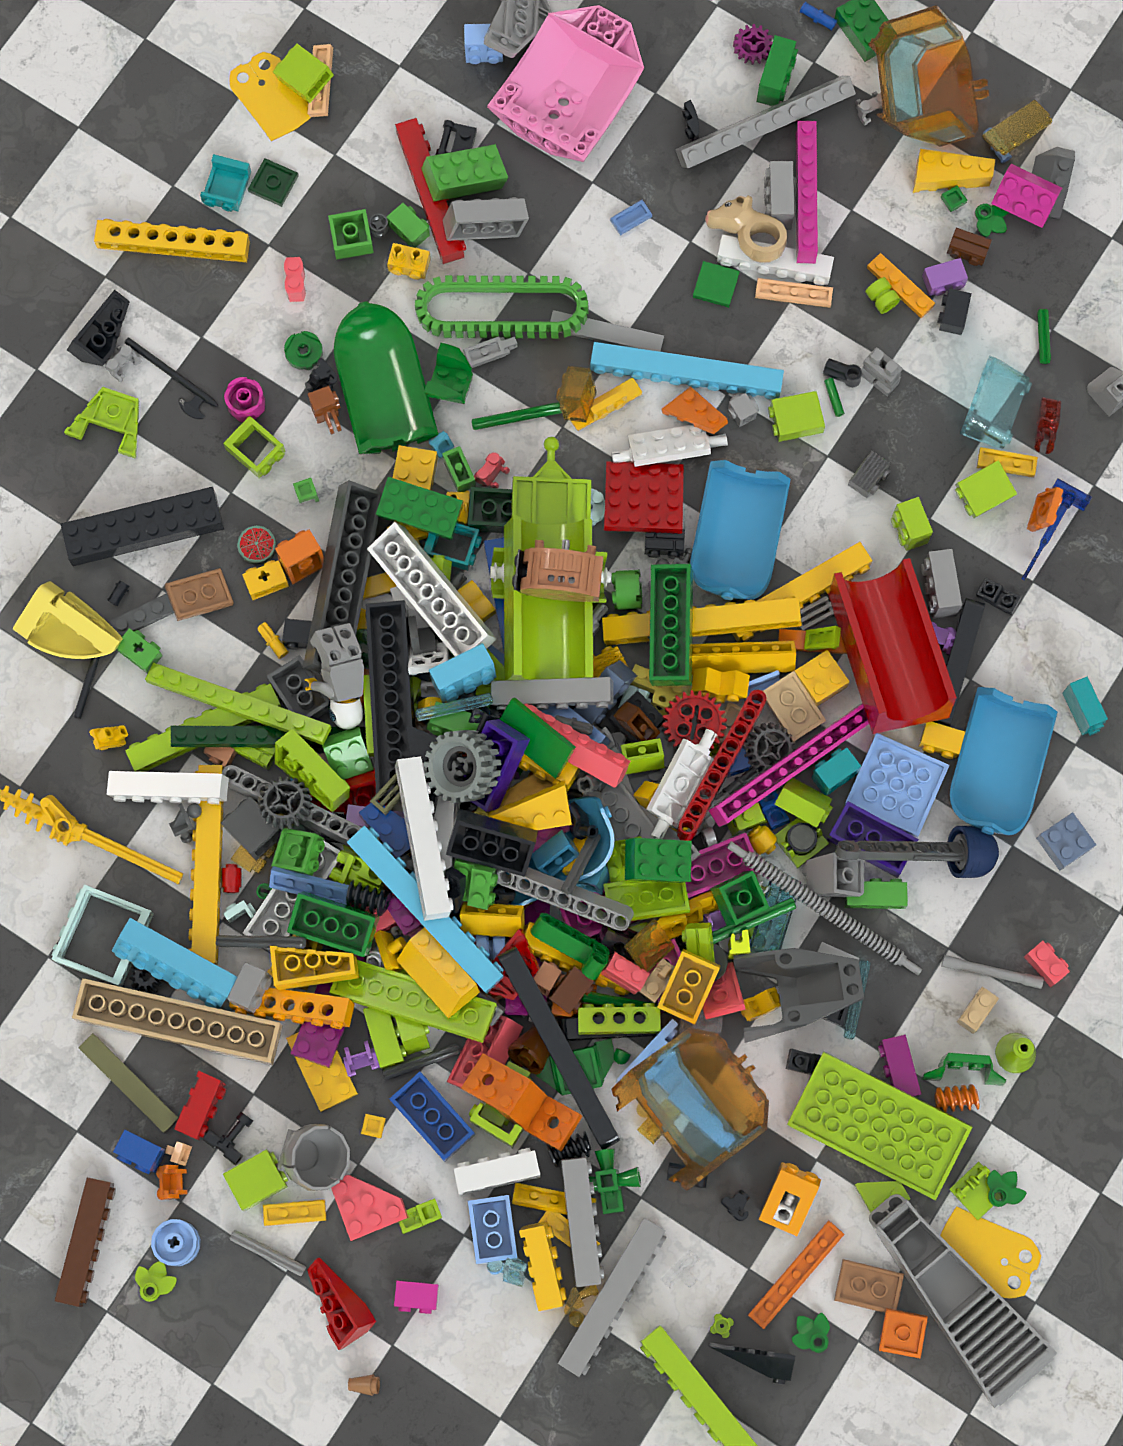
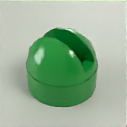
M263 883L256 889L257 896L260 899H266L269 894L262 892L261 888L272 890L268 883Z
M616 1048L614 1052V1060L617 1064H625L631 1057L630 1053Z

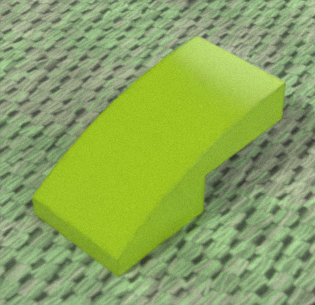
M435 1198L406 1210L409 1218L398 1222L402 1234H405L441 1219L442 1215Z

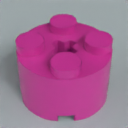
M239 377L228 384L224 399L229 413L240 422H244L249 416L256 419L265 411V397L257 381L247 379V377Z

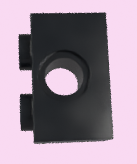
M603 925L596 937V941L608 948L609 955L616 952L632 963L635 962L644 946L643 934L628 928L620 931Z

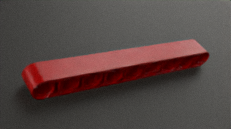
M753 690L749 694L678 825L677 837L680 840L691 841L698 831L741 752L746 739L749 737L764 709L767 697L762 690ZM753 700H758L760 703H754ZM744 716H750L752 719H746ZM736 731L742 732L743 735L736 734ZM727 747H732V748H734L735 750H734V751H730V750L727 749ZM718 763H724L726 767H721ZM709 779H715L717 783H712ZM700 795H706L709 799H703ZM697 811L700 813V815L696 816L693 815L691 812ZM687 827L691 829V831L686 832L682 828Z

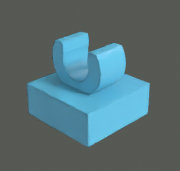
M444 431L438 433L439 435L433 440H428L433 451H437L440 459L442 458V453L455 447L448 434Z

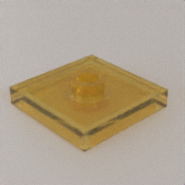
M654 919L624 946L640 969H644L647 972L675 947Z

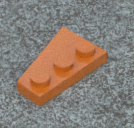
M691 386L661 409L662 413L667 416L670 414L677 417V420L682 422L685 420L692 423L694 427L715 434L728 424L727 418Z

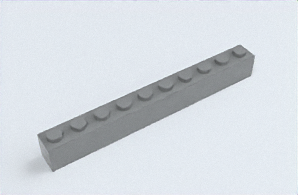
M842 75L675 149L681 167L690 168L855 95L850 76Z

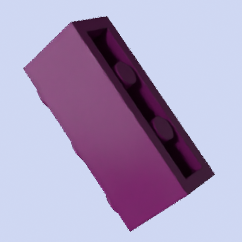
M906 1034L881 1040L878 1052L880 1058H884L885 1066H883L885 1077H889L892 1086L914 1097L920 1096L921 1090Z

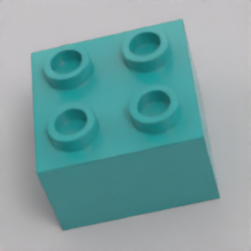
M841 748L831 754L832 757L827 762L822 760L815 766L811 779L822 794L826 796L831 794L855 777L862 767L848 748H845L843 751Z

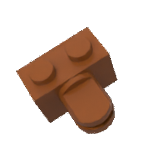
M330 386L308 393L309 402L317 424L326 421L330 434H335L330 419L333 418L337 431H342L337 418L339 416L338 409L341 407L336 392H332Z

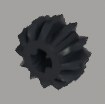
M131 968L135 975L129 976V979L134 981L131 986L132 988L138 987L137 991L142 992L144 989V992L149 993L151 988L155 993L157 989L154 986L158 985L161 987L163 985L149 971ZM145 973H148L151 976L150 979L148 978L149 981L147 982L142 978L143 976H145Z

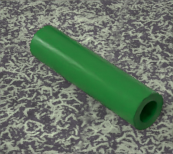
M826 379L824 382L835 416L840 417L845 413L834 379Z

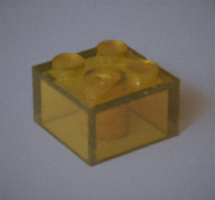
M568 366L566 373L563 374L562 385L557 390L556 398L559 400L560 411L563 413L564 420L587 422L590 408L597 393L590 368Z

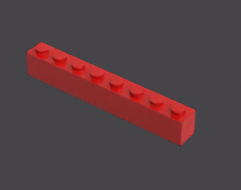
M417 118L395 124L401 148L442 263L446 264L464 258V251L467 250L464 240L447 241L443 218L449 208L447 204L449 199L433 201L421 169L426 157L430 156L429 151H431L429 141L424 140L423 137L425 135L423 124H419Z

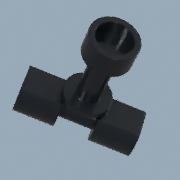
M241 1111L236 1117L239 1121L227 1136L222 1135L219 1137L209 1130L202 1139L212 1148H217L224 1153L223 1156L234 1165L239 1163L243 1155L233 1148L236 1145L233 1141L245 1125L249 1128L253 1123V1120Z

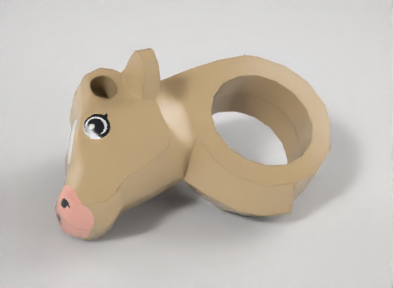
M738 196L734 200L726 201L719 208L708 211L705 217L708 228L721 229L730 234H738L740 248L750 259L757 262H771L782 256L787 243V231L784 225L771 216L755 211L752 208L753 200L751 196ZM757 233H767L772 235L777 243L769 247H762L755 244L750 237Z

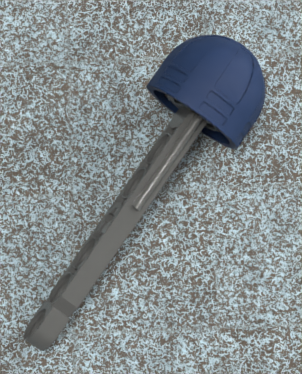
M955 826L951 830L947 842H855L843 840L838 842L835 854L844 860L947 861L949 870L954 877L978 878L988 874L995 867L999 857V848L994 836L981 832L982 829L974 826Z

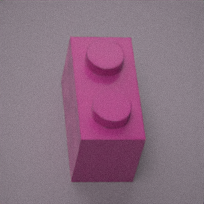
M396 1281L394 1306L399 1307L398 1311L411 1312V1308H417L419 1313L432 1314V1310H437L439 1285Z

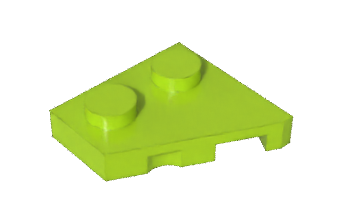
M898 1181L866 1182L854 1185L870 1213L887 1198L895 1194L901 1195L905 1200H910L902 1183Z

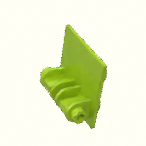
M980 1162L976 1163L949 1189L977 1220L993 1207L988 1199L990 1189L987 1184V1178L990 1170ZM999 1193L995 1194L996 1200L1001 1199V1195Z

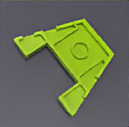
M102 387L87 404L85 410L77 415L71 426L65 429L64 433L67 436L82 440L89 423L122 433L124 437L118 452L136 458L140 401L138 398Z

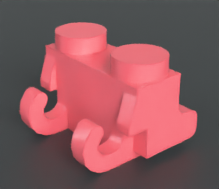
M493 452L489 453L485 459L486 463L474 474V478L477 483L484 487L498 488L499 484L497 482L493 483L494 479L500 471L508 474L510 469L508 467L504 468L502 466L505 463L504 459L498 453Z

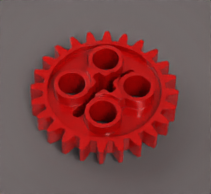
M691 690L689 696L683 692L682 699L676 695V703L673 701L669 702L671 708L666 707L664 710L669 715L662 716V719L667 721L662 724V727L668 728L663 734L670 735L667 742L674 741L673 748H676L678 745L680 746L683 739H687L695 745L699 744L702 739L697 734L699 730L705 731L709 729L714 734L716 733L717 737H724V734L720 731L727 729L726 726L722 725V723L727 722V719L721 718L725 711L718 710L722 704L715 705V697L709 700V693L702 697L700 690L697 695H694L693 690ZM695 706H699L696 720L699 724L696 725L694 739L691 740V722L694 718ZM688 707L692 713L685 716L682 714L681 709ZM702 711H708V712H710L711 718H710V719H704V718H702L701 712H702ZM684 726L687 728L688 733L681 735L677 729ZM716 737L713 743L719 745L720 741Z

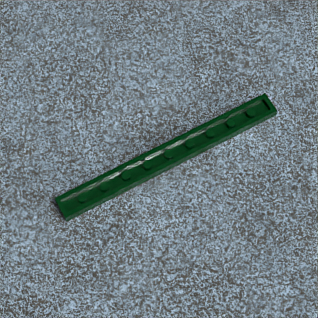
M171 726V747L275 748V742L287 732L270 726ZM331 727L332 729L328 736L345 731L346 729ZM360 727L366 743V727ZM304 739L311 748H323L321 744Z

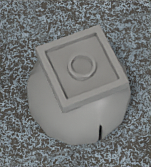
M309 1124L297 1131L288 1129L277 1170L286 1172L290 1180L307 1191L328 1190L340 1183L339 1180H343L350 1165V1148L343 1134L326 1124Z

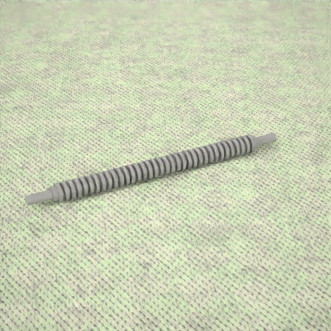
M732 841L728 844L727 848L743 858L742 861L745 862L747 867L749 866L750 869H754L762 877H767L768 881H771L777 887L780 886V889H784L786 893L791 896L793 895L795 899L797 898L798 901H802L801 903L806 904L807 907L815 910L816 913H819L825 919L828 918V921H832L834 925L839 928L841 927L843 931L845 930L846 933L854 936L855 939H858L864 945L867 944V947L871 948V950L877 954L880 953V956H884L885 959H888L894 965H903L916 975L921 973L922 968L908 960L902 950L893 944L891 945L890 942L878 936L868 927L865 928V925H861L859 921L854 918L852 919L851 916L839 910L838 907H835L829 901L826 902V899H822L820 895L815 892L813 893L811 889L809 890L808 887H804L796 879H791L790 875H787L781 869L778 870V867H774L772 863L767 860L765 861L763 857L761 858L760 855H756L754 851L747 852Z

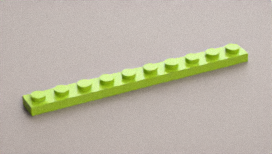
M156 663L152 664L145 678L149 684L284 732H288L293 728L302 738L324 745L332 729L331 725Z

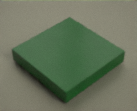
M703 261L693 298L729 307L740 271Z

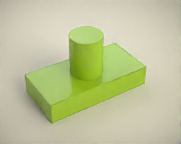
M830 626L806 630L804 649L808 651L827 648L836 649L840 643L841 628Z

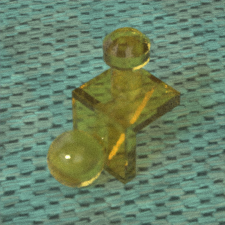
M591 1285L578 1292L576 1286L571 1289L564 1313L565 1315L571 1313L569 1315V1323L572 1326L579 1327L582 1324L584 1316L576 1310L584 1306L583 1299L592 1295H598L599 1291L596 1285Z

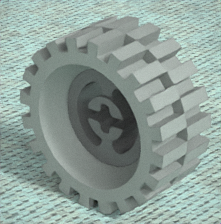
M475 730L450 731L444 733V735H439L436 737L437 742L430 744L429 747L432 748V751H427L425 755L429 758V761L424 762V767H428L429 772L425 773V777L431 778V782L428 785L430 788H436L434 793L437 796H443V800L451 801V803L482 799L486 794H490L493 791L490 787L496 786L498 783L494 778L500 776L501 771L497 770V765H501V759L496 760L495 755H498L499 752L497 749L491 748L494 743L492 740H485L487 738L485 734H478L479 731ZM462 752H465L467 754V757L459 756ZM463 775H471V777L466 780L463 778Z

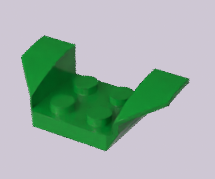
M440 343L431 381H427L424 394H427V397L465 404L473 373L472 367L458 347Z
M611 1038L594 1042L593 1046L572 1050L593 1089L602 1087L604 1078L614 1062V1048ZM549 1054L544 1069L540 1074H536V1076L562 1096L571 1094Z
M947 1053L942 1057L937 1069L924 1073L921 1080L940 1081L945 1067L948 1065V1069L956 1070L960 1069V1067H968L970 1071H980V1069L985 1068L984 1084L1003 1086L1006 1082L1004 1077L993 1070L990 1056Z

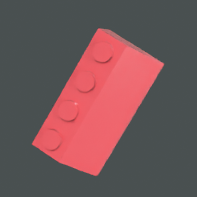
M502 1015L495 1025L489 1026L483 1043L468 1038L447 1082L461 1089L483 1053L505 1065L509 1058L508 1051L510 1049L508 1047L519 1038L523 1026ZM488 1077L485 1080V1085L492 1084L494 1077Z

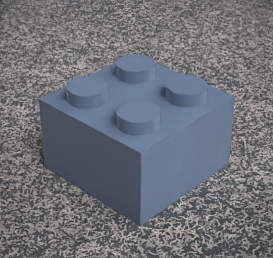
M1073 812L1036 838L1059 871L1096 846L1094 840Z

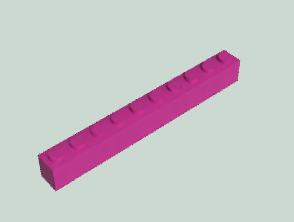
M863 703L709 809L708 811L717 825L721 827L729 823L867 726L869 722Z

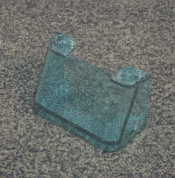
M989 355L960 434L1000 449H1004L1006 444L1010 445L1013 433H1010L1024 393L1028 394L1032 385L1029 382L1030 378L998 358Z

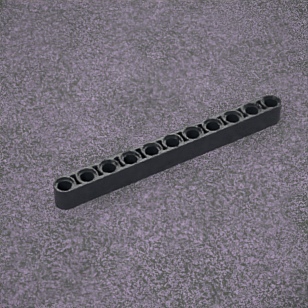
M516 946L497 956L600 1148L604 1150L621 1141Z

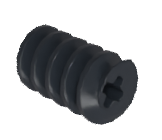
M352 880L346 894L347 905L352 906L354 904L355 908L362 907L363 911L369 909V912L372 914L377 911V915L382 916L389 907L392 893L390 892L385 897V890L377 894L376 887L370 892V886L367 885L362 889L361 882H359L357 887H354V880Z
M586 1131L583 1132V1138L577 1133L575 1141L570 1136L561 1152L547 1145L551 1161L556 1168L559 1167V1161L574 1158L575 1155L579 1158L584 1153L587 1157H590V1150H592Z

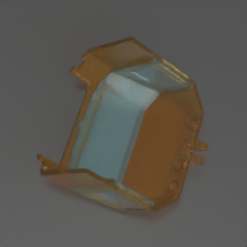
M938 5L883 22L875 39L872 38L868 44L877 55L883 113L876 115L885 124L901 134L937 145L938 147L975 137L979 127L976 99L988 97L989 90L983 89L975 92L974 88L980 89L988 86V80L980 79L973 81L971 58L962 33Z
M691 1027L632 1068L611 1089L613 1096L618 1099V1104H616L617 1112L636 1099L686 1166L668 1180L673 1183L679 1181L681 1187L687 1191L766 1131L769 1100L765 1092L757 1086L750 1074L756 1069L755 1066L750 1065L744 1069L741 1065L748 1058L746 1054L738 1058L731 1052L727 1042L718 1033Z

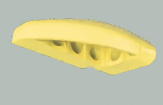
M51 581L42 584L36 590L13 627L15 632L29 640L27 643L36 649L58 657L87 659L108 655L114 652L123 640L121 635L90 606L72 592H67L64 596L65 591Z

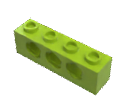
M632 1003L623 1004V1007H615L614 1004H602V1007H594V1004H582V1008L577 1010L578 1035L659 1034L661 1032L660 1009L655 1007V1003H645L643 1007H635V1004ZM637 1013H641L645 1017V1021L641 1024L634 1021V1015ZM601 1014L604 1017V1022L596 1024L593 1021V1016ZM615 1014H622L625 1021L621 1024L614 1022L613 1016Z

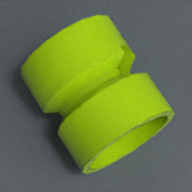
M885 277L872 283L865 291L871 301H876L875 307L881 314L894 308L901 300L898 294L891 290L892 286Z

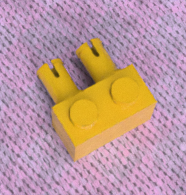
M393 243L387 263L388 271L394 275H408L416 280L420 278L425 279L431 260L430 251Z

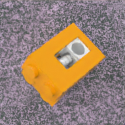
M782 1162L760 1213L759 1220L798 1236L820 1187L821 1179L812 1172L799 1170L794 1164ZM785 1191H787L788 1193L786 1194V1199L782 1200ZM797 1196H798L799 1199H798L797 1204H796V1206H795L793 1202H794L795 1198H797ZM786 1209L789 1211V1214H782L780 1210Z

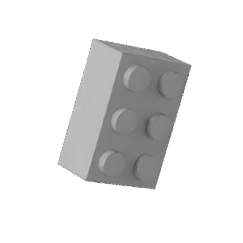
M770 161L769 168H766L764 177V188H766V194L764 195L765 214L780 221L786 230H791L794 218L793 161Z
M946 549L928 552L927 557L924 559V564L921 565L922 575L926 576L927 580L925 592L930 597V601H928L929 613L933 614V619L957 616L962 607L953 550Z

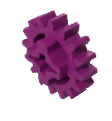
M755 24L752 25V28L745 25V30L740 28L738 34H735L733 47H735L734 54H738L739 60L744 58V63H747L749 60L752 65H754L755 61L761 64L762 58L764 60L768 58L773 43V36L768 35V29L763 31L761 25L759 28H756Z

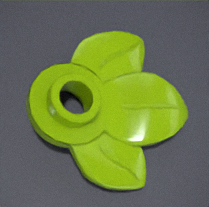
M160 1261L154 1263L149 1270L139 1266L135 1274V1281L140 1286V1296L149 1302L155 1301L160 1295L170 1293L177 1281L176 1277L167 1276L166 1266ZM149 1287L154 1288V1293L152 1295H149L147 1293V1289Z

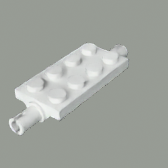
M694 425L628 435L630 448L624 451L611 452L613 463L630 461L631 463L634 462L636 467L711 454V448L727 446L728 444L726 434L709 436L706 434V431L694 427Z
M706 729L701 741L696 745L687 739L682 740L646 809L658 817L657 819L659 820L651 833L653 838L663 839L669 826L678 829L683 814L714 760L709 756L711 752L709 749L717 737V734H714L713 731Z

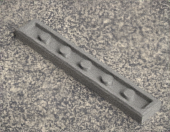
M553 310L550 322L565 321L572 317V314ZM587 318L585 325L581 324V329L577 333L571 329L572 336L612 345L661 352L664 335Z

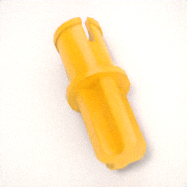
M266 622L258 626L257 629L267 642L266 645L271 647L278 659L285 657L289 651L279 640L280 636L276 635Z

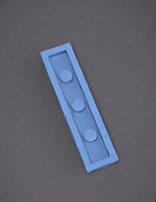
M275 866L271 869L270 888L297 895L305 891L347 905L346 894L349 885Z

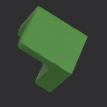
M311 477L293 483L299 503L311 499L319 502Z

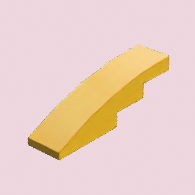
M706 892L689 900L690 913L663 916L648 928L650 945L653 946L682 935V930H685L687 924L699 923L703 921L704 914L717 910L718 905L712 892Z

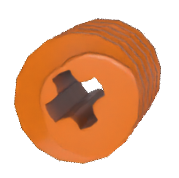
M973 1084L968 1086V1090L965 1085H961L960 1090L957 1086H953L952 1091L948 1086L944 1088V1091L940 1087L936 1088V1108L940 1109L942 1107L943 1111L947 1113L948 1107H951L952 1112H955L956 1106H959L960 1111H963L964 1105H967L968 1110H971L972 1104H975L976 1109L979 1110L978 1091Z

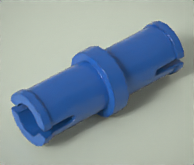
M806 1L800 9V13L813 19L814 23H820L831 31L837 23V19L830 17L824 13V10H818Z

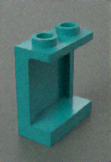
M213 154L211 160L212 169L205 190L200 194L202 203L209 207L218 206L225 211L238 212L252 172L250 164Z

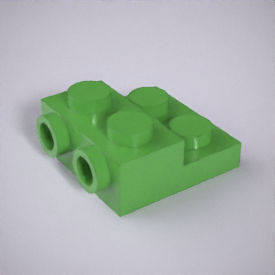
M284 828L281 832L271 866L313 876V873L319 868L318 856L324 850V838L315 833Z
M457 858L454 868L466 876L463 901L468 902V906L487 910L490 905L494 904L496 894L493 893V888L498 881L496 869Z

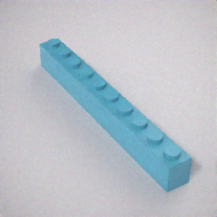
M594 342L590 370L598 374L612 373L617 377L626 375L637 380L646 378L653 382L666 381L672 385L686 384L692 388L706 387L711 391L726 390L731 394L738 392L746 393L752 397L760 395L767 399L780 397L784 370L598 342Z
M364 825L347 841L348 845L485 993H488L505 977L502 974L504 969L497 962L492 963L488 959L490 954L483 947L478 948L474 944L476 939L469 931L464 933L460 929L462 924L455 916L453 918L447 917L424 921L415 873L412 871L409 874L405 869L407 864L400 857L395 859L391 854L393 849L386 842L382 844L377 839L380 835L372 827L368 829Z

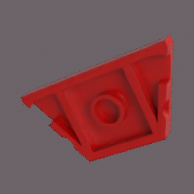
M519 928L497 956L516 946L533 977L540 967L523 930ZM496 956L492 963L497 962L502 967L498 957ZM504 970L502 974L505 977L489 991V994L501 995L506 999L514 1000L518 994Z

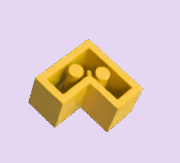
M709 667L694 669L691 690L695 694H698L700 690L702 697L709 693L708 699L715 697L714 703L724 704L725 701L738 702L739 699L747 698L750 675L737 670L720 672Z

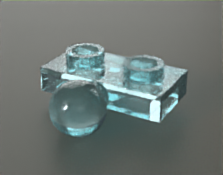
M507 1258L505 1265L502 1261L487 1263L489 1273L493 1275L504 1273V1282L523 1287L527 1264L522 1260Z

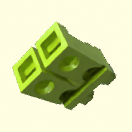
M341 850L336 861L345 866L343 870L334 867L329 878L349 885L354 880V887H357L359 882H361L362 889L369 885L370 892L376 887L377 894H380L384 882L355 851Z

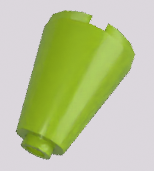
M1009 1033L1003 1036L997 1043L995 1055L999 1066L1005 1071L1022 1073L1030 1069L1034 1064L1036 1048L1031 1039L1026 1035Z

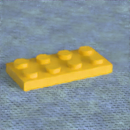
M298 1033L286 1038L291 1050ZM337 1050L330 1068L295 1056L320 1112L358 1094L351 1078L347 1075L346 1068Z

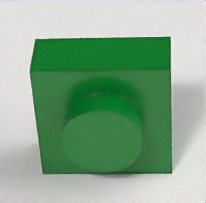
M958 186L941 194L940 197L950 212L965 205L968 201Z

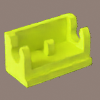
M742 930V936L736 941L734 933L731 935L728 942L729 952L727 960L734 959L733 955L750 953L748 930Z

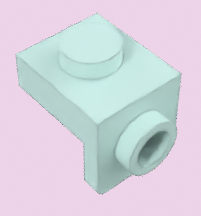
M243 900L238 904L233 903L228 906L223 914L231 923L246 912L252 919L256 910L251 903L246 904Z

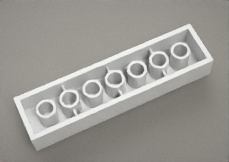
M394 522L367 548L455 657L482 643L487 649L497 639L404 526Z

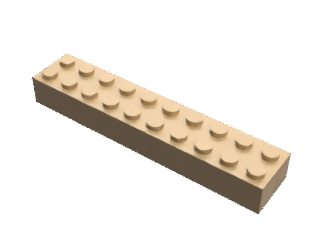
M83 978L72 1019L79 1022L269 1065L274 1064L283 1027L281 1023Z

